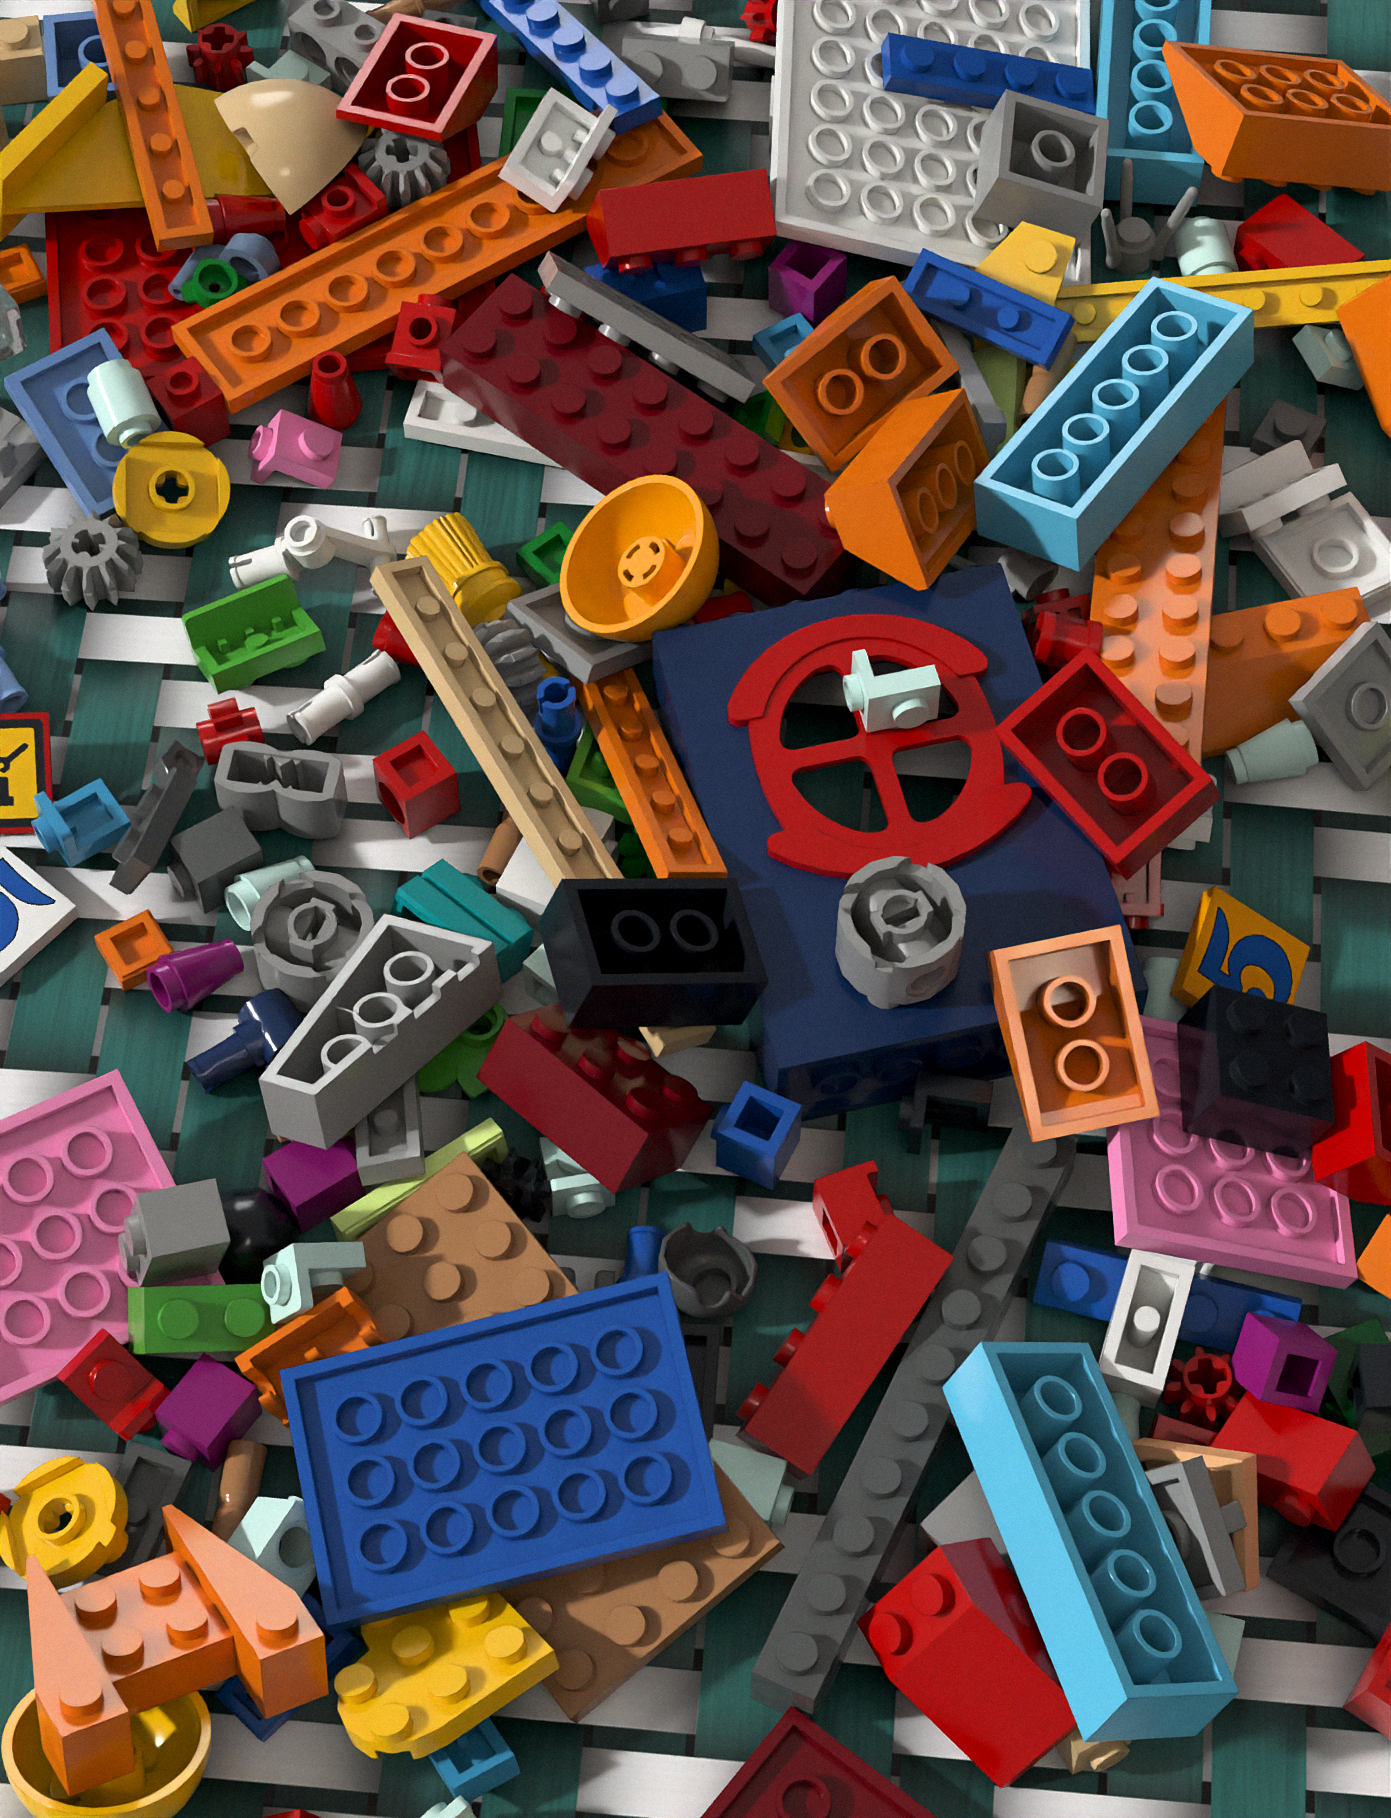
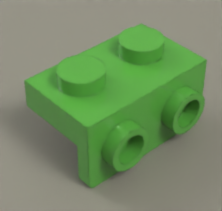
M286 573L190 611L181 618L195 663L218 695L228 690L246 688L255 679L281 668L299 666L306 662L310 656L326 650L321 630L301 607L294 582Z

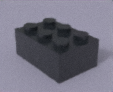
M736 878L561 879L537 923L567 1029L742 1025L769 983Z

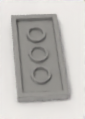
M547 252L537 271L545 286L544 292L551 296L548 301L553 306L577 319L582 311L589 314L600 325L598 330L602 334L625 347H628L631 340L636 341L649 353L647 358L651 362L671 374L677 375L680 368L690 372L689 375L698 381L696 386L714 399L726 403L729 396L745 404L756 383L741 361L554 253Z

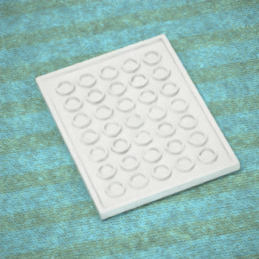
M778 0L770 196L777 236L912 267L922 249L925 248L974 271L1015 229L973 216L981 131L993 110L885 91L883 89L881 45L889 32L1090 69V0ZM1091 226L1079 244L1074 248L1061 287L1091 284Z

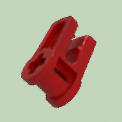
M1044 609L1039 613L1031 615L1026 637L1035 663L1063 668L1087 646L1099 656L1103 624L1094 620H1082L1056 614L1053 611Z

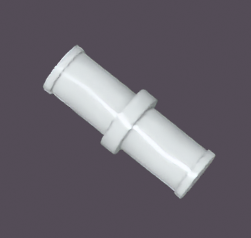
M378 649L368 659L344 676L335 674L324 682L323 691L286 715L291 731L302 743L306 742L307 745H311L319 736L344 718L353 720L364 712V704L391 684L401 680L397 664L385 651L381 652Z

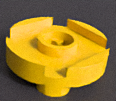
M175 431L150 434L140 440L138 445L131 448L119 462L112 485L114 507L123 521V526L132 527L138 540H143L159 548H186L208 539L223 518L230 499L229 476L226 467L219 457L216 460L212 452L204 448L205 443L196 437ZM165 477L176 478L177 487L186 488L187 496L179 497L176 504L167 503L165 498L156 492L155 487H162Z
M64 1456L50 1460L35 1468L13 1490L19 1499L12 1506L9 1516L3 1511L0 1514V1556L2 1560L19 1577L27 1581L25 1558L35 1554L56 1591L83 1581L104 1564H109L119 1559L125 1552L129 1542L128 1534L124 1530L129 1513L125 1490L105 1467L98 1463H85L79 1457ZM69 1512L72 1515L69 1524L60 1532L52 1533L53 1530L60 1526L59 1516Z

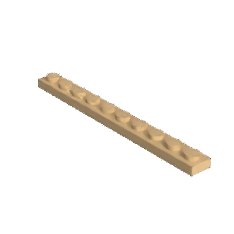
M427 555L376 565L369 580L555 890L561 879L624 878ZM715 1026L638 1027L656 1058L706 1044L716 1031Z

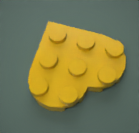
M497 1591L361 1625V1635L368 1652L355 1664L343 1668L337 1674L334 1680V1687L338 1695L337 1710L353 1746L369 1757L379 1759V1751L390 1754L410 1751L413 1759H419L447 1746L558 1670L560 1666L554 1650Z

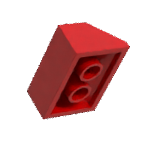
M766 168L601 189L598 191L585 217L587 230L602 269L619 268L620 275L645 273L653 269V263L674 261L676 268L695 267L707 263L708 256L728 253L730 260L733 261L753 259L763 255V249L768 248L777 236Z

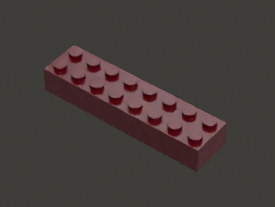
M511 273L439 348L443 385L446 389L603 495L607 496L623 484L649 475H668L688 484L702 499L715 523L720 550L718 573L771 609L782 607L795 600L812 601L832 597L864 563L863 559L844 549L838 531L833 529L828 522L825 512L824 494L832 484L621 344L608 338L580 317L577 319L559 310L548 301L550 297L515 274Z

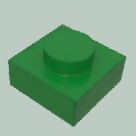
M768 390L749 397L745 404L740 401L735 403L731 416L732 419L773 446L780 442L785 430L784 424L787 417Z
M560 520L516 551L517 565L541 589L560 582L562 562L574 533Z

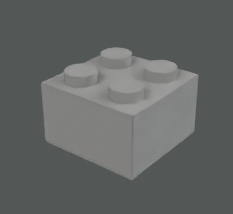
M1006 89L982 127L973 216L1012 228H1016L1024 221L1074 237L1077 240L1075 245L1077 246L1103 209L1109 120Z

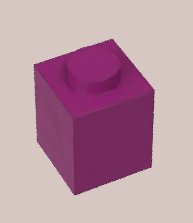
M793 239L768 266L769 308L786 318L800 312L812 328L815 329L846 298L847 256L836 249Z
M350 1136L339 1139L327 1150L292 1141L262 1159L268 1189L273 1195L283 1200L293 1217L295 1227L301 1235L366 1196L365 1187L362 1186L357 1170L356 1143Z
M1247 1312L1231 1360L1230 1369L1232 1377L1259 1401L1318 1413L1338 1350L1305 1323Z
M204 1352L154 1412L162 1435L160 1441L162 1446L170 1454L193 1463L196 1460L214 1473L226 1458L228 1443L232 1440L242 1439L263 1413L258 1400L259 1396L256 1386Z

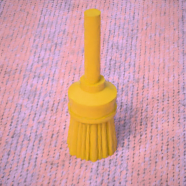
M459 512L449 513L444 517L441 516L439 519H434L432 523L424 527V530L419 532L418 536L413 537L409 541L411 545L407 547L408 551L406 552L407 556L405 559L427 555L470 627L486 621H502L508 601L523 596V590L519 583L509 577L508 570L501 562L492 560L471 524ZM540 650L538 657L540 663L546 668V672L542 675L543 680L550 677H562Z

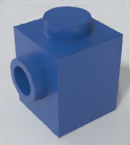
M744 1080L732 1104H724L720 1109L711 1130L710 1138L716 1140V1166L770 1190H774L800 1141L802 1105Z

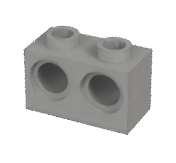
M308 0L288 18L292 51L331 73L332 87L344 95L386 28V25L345 0Z

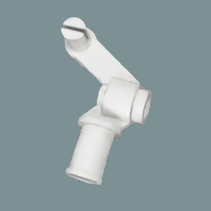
M301 515L295 517L287 524L284 536L276 538L275 545L241 556L230 557L229 565L237 567L230 569V574L238 591H242L284 573L288 574L293 581L298 580L299 573L304 567L309 569L320 568L326 565L333 556L370 569L372 576L376 565L397 561L395 546L389 543L387 520L384 516L372 515L373 522L369 517L362 521L364 538L327 527L317 518ZM372 588L373 594H374L375 596H378V594L376 593L375 589Z

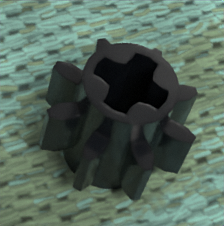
M510 1147L505 1160L500 1164L487 1157L480 1169L521 1220L528 1216L531 1220L539 1223L546 1211V1207L540 1200L551 1196L550 1180H541L539 1171L543 1159L537 1157L530 1161L527 1158L519 1157L515 1147ZM514 1185L521 1189L514 1191L512 1194L506 1192Z

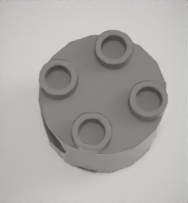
M892 856L868 863L850 877L844 887L843 896L839 901L835 955L842 975L858 992L866 995L872 1005L880 1009H892L899 1004L907 1005L930 999L949 985L950 981L959 972L966 917V904L960 888L942 868L927 862L926 868L919 864H910L911 857Z
M318 870L300 872V879L292 880L285 884L283 878L269 886L256 902L250 921L254 951L263 990L279 988L293 1002L298 1011L306 1013L311 1011L375 926L372 909L367 903L365 894L357 884L339 874Z

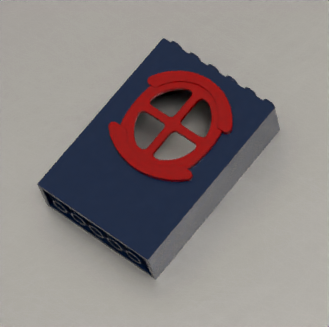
M1001 562L985 566L968 565L955 572L941 574L929 589L916 591L901 581L896 584L867 590L855 588L837 596L812 601L795 600L782 607L753 613L736 612L723 619L693 625L682 623L673 629L652 633L653 699L663 734L728 871L727 878H736L769 981L745 1019L764 1088L801 1104V1122L902 1100L903 1093L915 1094L918 1071L944 1075L950 1072H966L975 1075L980 1080L986 1081L1013 1076L997 1018L984 953L1120 924L1139 1015H1143L1149 989L1102 853L1007 751L993 730L1043 686ZM862 649L866 650L870 665L876 664L880 660L882 662L891 661L912 669L934 664L941 683V689L950 697L958 710L957 714L951 718L923 723L917 727L884 729L866 733L858 710L853 711L859 733L853 738L797 750L786 749L782 746L779 739L785 710L796 691L813 676L838 672L843 679L844 675L851 674L852 652ZM955 740L966 742L971 749V766L967 781L958 798L936 819L928 822H917L912 819L892 757L902 751ZM854 761L867 763L871 768L888 821V827L880 832L865 833L844 827L828 819L802 797L792 782L793 777L801 772ZM892 856L911 857L910 864H919L926 868L927 862L942 868L960 888L966 904V917L959 972L950 981L949 985L930 999L907 1005L899 1004L892 1009H880L872 1005L867 996L858 992L842 975L835 955L839 901L843 896L844 887L850 877L868 863Z

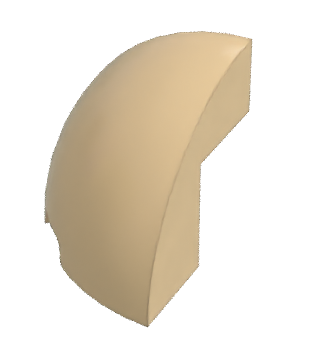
M277 78L250 82L238 86L214 100L226 125L250 156L251 163L289 215H292L312 199L347 165L362 145L369 125L336 118V108L342 100L341 96L322 86L296 79Z

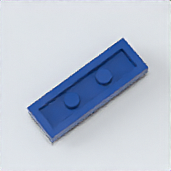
M925 248L922 249L903 285V288L922 314L1048 372L1075 322L1069 313Z

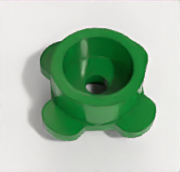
M205 258L198 263L193 279L182 284L181 296L185 302L190 304L197 303L206 309L247 288L248 284L246 279L242 275L237 274L235 269L227 262L214 258ZM217 286L220 290L218 292H211L209 287Z

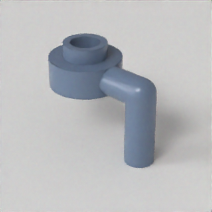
M237 233L226 246L212 244L196 247L168 286V290L173 297L184 301L181 296V286L184 282L193 279L198 263L205 258H214L230 264L237 274L242 275L246 279L248 287L278 272L280 261L274 246L265 237L256 233Z

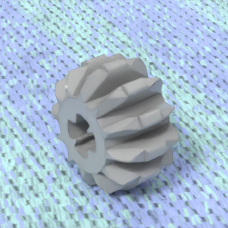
M382 128L377 129L375 138L364 139L360 149L361 155L358 156V163H356V166L386 196L388 212L395 207L403 208L446 186V181L449 180L448 175L451 174L450 158L447 157V152L444 150L442 142Z
M92 509L87 520L79 521L69 514L67 529L51 528L50 544L43 547L42 559L45 569L48 570L46 572L48 584L53 588L54 593L62 592L63 598L68 602L69 606L85 599L86 605L92 611L98 600L107 599L117 606L119 599L118 591L135 592L136 575L142 573L143 558L141 551L138 550L139 542L136 533L133 532L132 527H123L122 521L119 520L116 513L103 521L100 520V516L94 509Z
M512 618L502 621H486L471 627L524 715L528 714L530 709L539 706L537 688L544 681L542 675L546 672V668L540 663L538 657L540 648H534L532 645L529 631L527 629H520Z

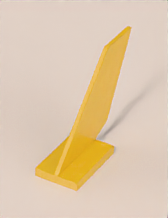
M90 62L0 152V242L29 213L146 207L117 98L106 103L109 74L94 63ZM174 84L205 200L213 199L215 193L276 198L251 163L250 156L245 148L230 131L216 107L214 100L224 93ZM369 126L365 139L371 138L377 132L378 127Z

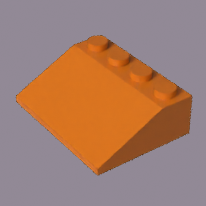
M1165 40L1161 51L1194 150L1212 166L1211 172L1215 176L1233 183H1240L1243 178L1260 179L1267 184L1277 187H1285L1288 182L1305 183L1321 191H1330L1333 186L1347 187L1365 195H1374L1376 190L1391 192V104L1342 60Z

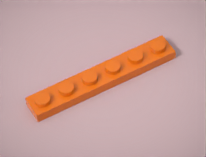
M91 0L157 252L212 245L214 230L151 0Z
M631 666L587 685L568 674L571 685L575 687L579 703L657 878H727L728 871L633 667Z

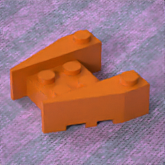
M172 1504L162 1507L166 1555L65 1593L58 1594L35 1554L25 1558L34 1687L42 1748L69 1797L136 1771L130 1716L235 1675L239 1677L265 1719L329 1694L325 1637L297 1593Z

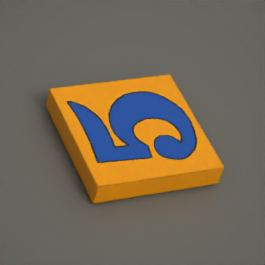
M1214 886L1202 893L1170 995L1191 1008L1213 985L1293 1005L1310 946Z

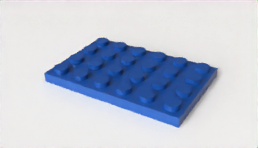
M667 1271L279 1370L326 1626L332 1633L729 1532L672 1282Z

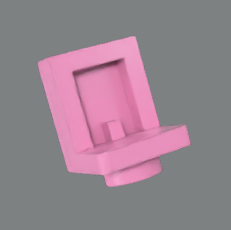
M281 409L266 427L260 425L251 438L248 447V457L253 459L250 480L263 484L271 473L277 470L327 490L336 480L343 433Z

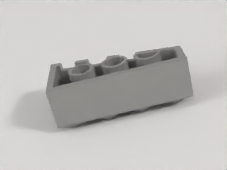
M383 914L258 1079L271 1133L325 1150L329 1149L503 998L494 942Z

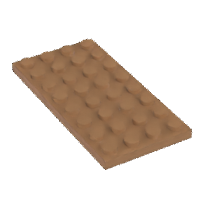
M465 1151L460 1153L355 1241H363L366 1268L343 1280L344 1286L348 1287L369 1305L389 1342L580 1293ZM337 1291L312 1295L313 1307ZM289 1322L275 1323V1331L282 1328ZM713 1457L729 1532L497 1591L554 1650L560 1668L541 1682L571 1721L578 1723L785 1548L783 1543Z

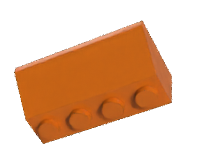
M965 388L902 402L824 494L825 512L828 522L833 529L838 531L844 549L916 591L929 589L977 526L973 482L991 460Z
M1358 587L1212 616L1202 759L1223 755L1226 751L1236 748V746L1286 718L1291 723L1301 720L1288 700L1311 679L1313 674L1363 622H1371Z

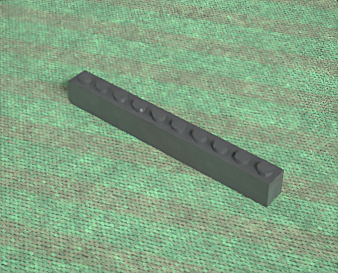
M1019 1115L952 1254L955 1258L941 1277L751 1672L750 1699L783 1714L793 1706L812 1722H815L859 1628L856 1621L866 1613L955 1424V1419L942 1387L980 1342L994 1341L1073 1172L1079 1138L1066 1135L1032 1142L1025 1116Z

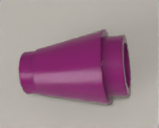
M227 938L220 942L161 955L158 957L157 964L147 969V978L155 999L164 1011L170 1013L179 1009L182 1012H186L231 980L235 975L243 972L244 963L236 945Z

